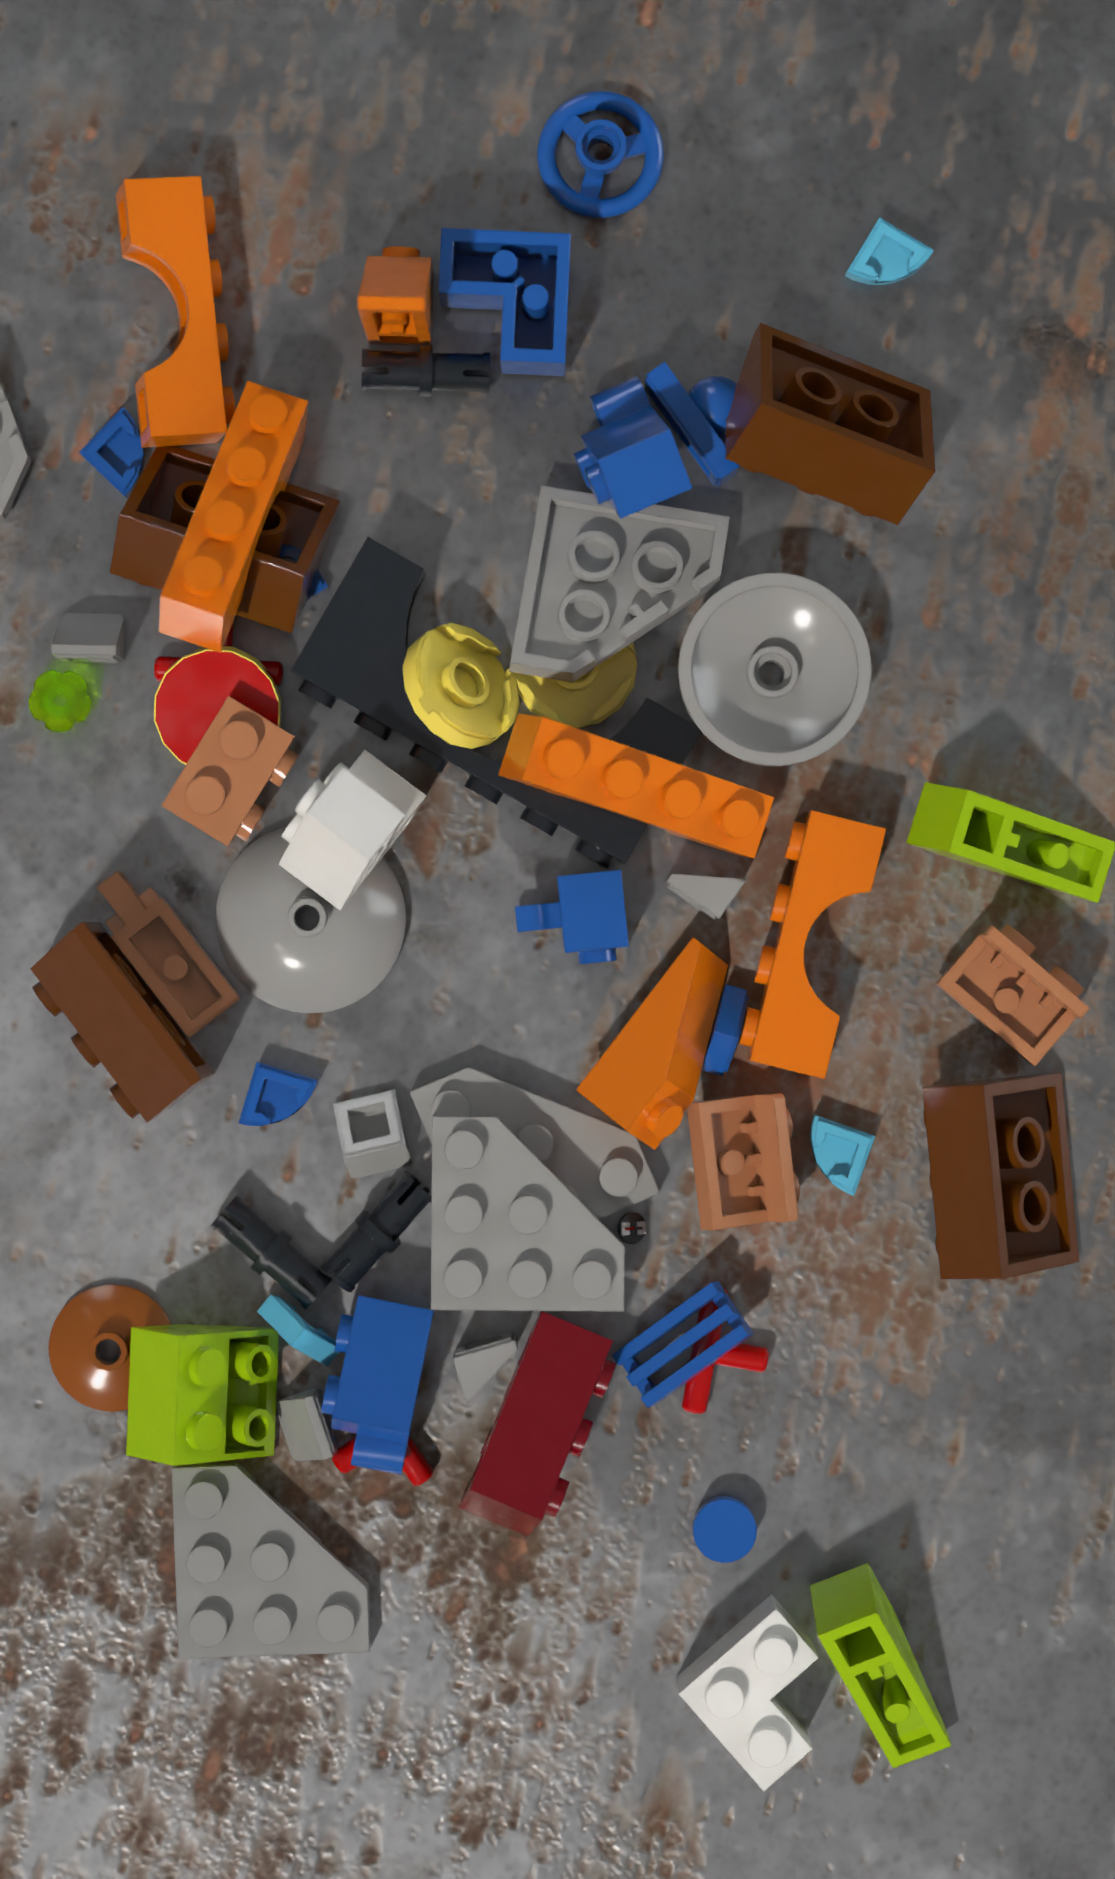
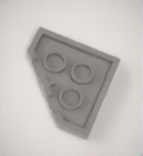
M541 485L509 672L574 682L718 586L730 517L654 504L620 519L609 501L599 505L591 493Z
M469 1066L410 1091L431 1144L433 1115L498 1116L518 1139L579 1198L598 1220L660 1194L637 1138L623 1128L579 1112L576 1109L507 1083Z
M433 1115L431 1310L624 1312V1244L518 1139L498 1116Z
M238 1462L197 1463L172 1467L178 1659L370 1652L369 1584L351 1567L348 1568L321 1543L322 1540L285 1505L282 1507L255 1482L256 1478Z

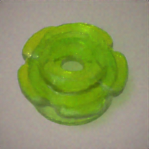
M49 670L41 674L35 680L33 692L28 699L29 710L32 716L37 721L42 720L45 723V727L50 731L66 732L71 730L74 723L83 722L91 711L92 700L86 694L87 683L79 674L69 670L64 673ZM62 694L66 697V703L64 706L58 707L55 704V697Z

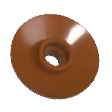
M105 1284L81 1292L63 1307L51 1329L49 1358L57 1381L73 1399L87 1407L111 1412L128 1410L131 1327L172 1325L168 1315L151 1296L130 1286ZM111 1339L118 1343L121 1354L117 1361L107 1362L100 1357L98 1346L102 1340Z

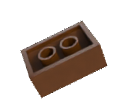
M760 323L754 332L726 419V459L737 463L750 472H761L792 484L807 494H818L852 507L862 515L875 516L898 525L935 473L930 390Z
M177 446L156 447L119 514L110 567L111 574L135 581L144 586L163 590L215 459ZM287 483L284 492L280 491L277 494L260 533L248 571L243 597L236 615L265 626H271L289 633L293 632L308 600L317 569H319L338 512L340 500ZM282 545H292L302 550L297 562L291 558H280Z
M81 922L30 968L39 980L38 983L32 986L39 1000L53 1016L56 1017L62 1012L66 1015L78 1031L71 1037L73 1044L93 1068L100 1063L103 1064L116 1081V1084L110 1088V1092L121 1108L132 1119L138 1114H141L147 1123L156 1119L215 1074L116 945L101 922Z
M1062 1073L962 1081L923 1087V1118L927 1130L930 1162L929 1181L933 1194L936 1225L935 1244L939 1257L940 1278L1006 1279L1079 1262Z

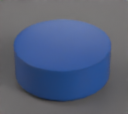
M716 1496L708 1499L698 1508L693 1518L692 1531L695 1543L701 1553L713 1561L720 1563L737 1561L743 1558L755 1543L757 1527L754 1516L749 1507L735 1497Z

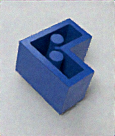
M441 228L438 289L441 307L503 310L500 356L502 374L565 376L571 234Z

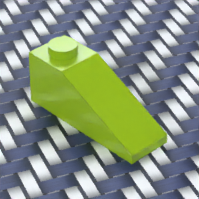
M928 782L924 783L906 842L907 844L960 862L1095 903H1099L1115 850V842L967 789Z
M869 1563L810 1585L817 1636L891 1766L896 1768L951 1747L949 1734L897 1615Z

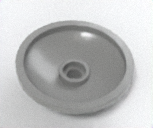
M756 574L725 586L711 596L695 614L687 628L680 648L678 660L679 688L682 700L693 723L700 729L705 738L719 750L731 757L754 765L779 767L794 765L813 759L828 751L856 723L864 708L870 689V650L864 631L856 616L831 590L808 578L793 574ZM774 663L780 667L782 680L779 684L770 686L760 679L759 670L763 664Z
M288 826L276 829L249 845L231 865L223 880L216 906V931L222 954L237 979L251 993L273 1006L300 1013H322L344 1008L372 992L386 978L399 956L406 931V906L401 885L392 867L383 857L344 907L339 910L279 865L289 845V842L281 837ZM306 905L315 907L320 915L318 925L309 931L300 928L296 921L298 910Z

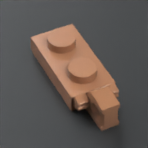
M116 871L97 886L98 890L116 912L115 915L105 922L113 933L111 938L188 1038L241 999L165 898H160L152 887L139 895L121 871Z

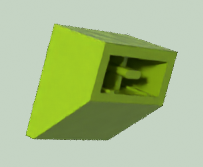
M198 1324L131 1327L126 1455L172 1466L274 1456L279 1342L277 1331L271 1327Z

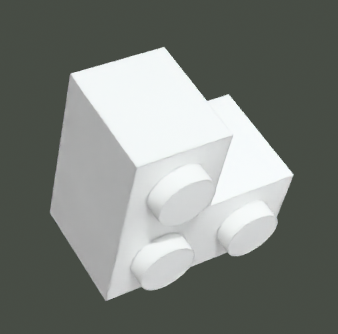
M364 750L350 768L340 762L324 783L318 779L304 795L295 809L297 815L281 836L289 842V845L279 865L337 909L341 910L411 823L426 795L368 751Z
M771 1594L676 1677L678 1693L763 1791L769 1788L812 1750L807 1730L776 1695L819 1657L813 1641Z

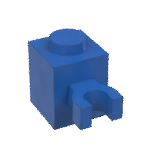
M621 870L557 876L560 902L515 906L517 932L562 928L565 953L578 952L579 964L617 961L616 948L629 947Z

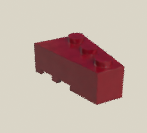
M543 1311L540 1313L532 1327L507 1387L492 1430L487 1435L482 1447L481 1457L467 1490H464L457 1508L527 1537L543 1520L545 1514L556 1517L570 1481L560 1477L567 1456L571 1454L579 1458L593 1425V1421L583 1418L592 1395L603 1398L616 1367V1362L606 1359L613 1342L612 1340Z

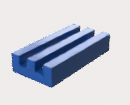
M715 1281L708 1284L612 1354V1357L618 1366L622 1365L627 1371V1379L633 1387L637 1386L643 1395L640 1397L647 1408L657 1405L751 1337L754 1332L721 1284ZM714 1301L718 1310L642 1365L639 1363L636 1356L707 1304ZM725 1321L729 1323L733 1331L657 1386L653 1384L649 1378L652 1374Z

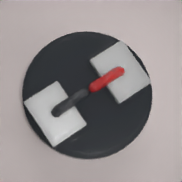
M629 1212L620 1219L618 1234L622 1241L627 1244H636L643 1239L646 1234V1221L640 1214Z

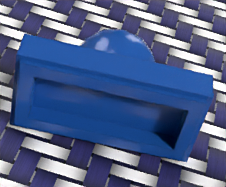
M664 361L646 374L644 390L712 485H717L719 488L733 478L740 467L737 463L726 459V446L721 440L726 438V419L731 409L737 383L723 376H709L698 381L687 393Z

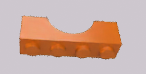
M201 176L124 179L116 193L122 258L144 266L163 281L172 294L179 316V334L172 355L163 363L144 372L135 384L141 448L217 443L227 432V425H230L235 412V401L231 386L222 385L220 362L227 361L229 345L225 323H216L214 298L221 297L222 274L219 260L209 258L207 235L215 233L216 225L213 198L211 195L203 196Z
M247 381L160 595V633L221 653L243 597L252 557L266 517L277 494L280 491H285L304 443L309 401Z
M519 713L498 773L499 776L543 791L639 820L699 844L755 859L774 801V797L560 722L542 716Z
M812 810L806 813L804 823L793 821L784 858L795 861L789 885L777 884L769 920L779 922L774 947L762 946L754 976V982L764 984L759 1009L747 1007L739 1037V1044L749 1047L746 1059L825 1079L840 1016L829 1009L817 997L809 984L804 967L805 942L811 926L828 906L846 896L872 890L886 833L885 828Z

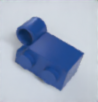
M637 376L590 396V401L600 427L580 436L584 449L573 453L587 488H591L599 505L609 501L621 519L693 488L671 430L651 406Z
M358 1295L354 1316L348 1314L341 1315L334 1351L345 1353L341 1377L330 1374L328 1376L321 1413L332 1415L331 1429L357 1433L351 1460L352 1466L402 1475L434 1310Z

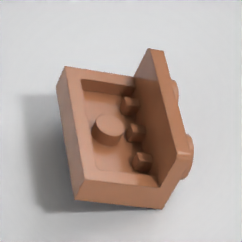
M228 696L161 806L226 846L231 844L235 836L247 841L266 810L256 803L269 781L280 787L299 756L298 753L289 749L295 736Z
M1005 924L1000 931L992 925H984L935 984L1030 1065L1036 1066L1076 1018H1082L1090 1009L1078 998L1085 989L1056 965L1049 973L1029 957L1036 949L1035 946L1010 925Z
M782 1093L747 1094L692 1102L687 1108L701 1230L714 1231L764 1222L785 1223L797 1221V1202L800 1197V1185L797 1175L793 1171L790 1147L793 1123L790 1112L786 1108L784 1095Z

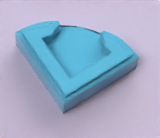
M879 217L845 276L851 280L869 285L892 284L906 279L917 272L928 261L934 250Z
M813 1114L810 1142L815 1161L831 1183L847 1194L854 1196L875 1136Z
M270 1294L257 1312L291 1347L328 1367L339 1353L334 1351L336 1340L321 1327L316 1329L309 1325L295 1311V1306L278 1295L273 1296Z

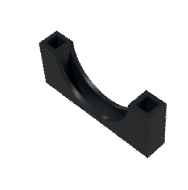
M367 537L291 669L297 677L303 680L298 691L329 709H332L336 700L355 709L359 713L353 723L384 741H387L392 731L414 743L409 752L410 756L440 773L443 772L447 763L469 775L464 787L497 805L503 795L520 804L525 809L519 818L545 834L553 837L559 827L579 838L580 841L575 851L608 869L613 859L625 865L648 826L647 823L499 776L498 773L502 762L482 756L468 748L449 744L431 732L418 717L404 688L402 666L408 650L409 624L412 609L426 574L422 567ZM646 698L638 712L626 726L609 740L683 765L701 731L693 723L653 700Z

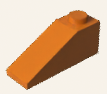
M403 246L386 247L382 249V256H367L358 294V312L369 345L432 346L434 267L432 257H420L419 249Z
M694 937L576 1089V1091L622 1128L654 1150H656L665 1137L671 1135L678 1128L685 1110L694 1100L728 965Z

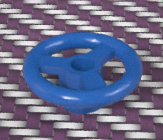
M610 91L586 92L561 104L546 121L541 131L537 148L539 172L551 195L567 209L593 218L618 216L641 204L655 188L660 178L664 161L662 137L651 115L634 100ZM596 110L611 111L628 119L639 133L625 137L622 129L612 121L597 119L585 124L578 116ZM563 131L575 143L577 160L585 169L579 193L565 182L557 166L556 148ZM604 143L612 149L613 153L608 159L599 161L591 157L589 149L594 144ZM645 154L642 172L628 190L615 197L599 199L605 174L618 169L624 159Z

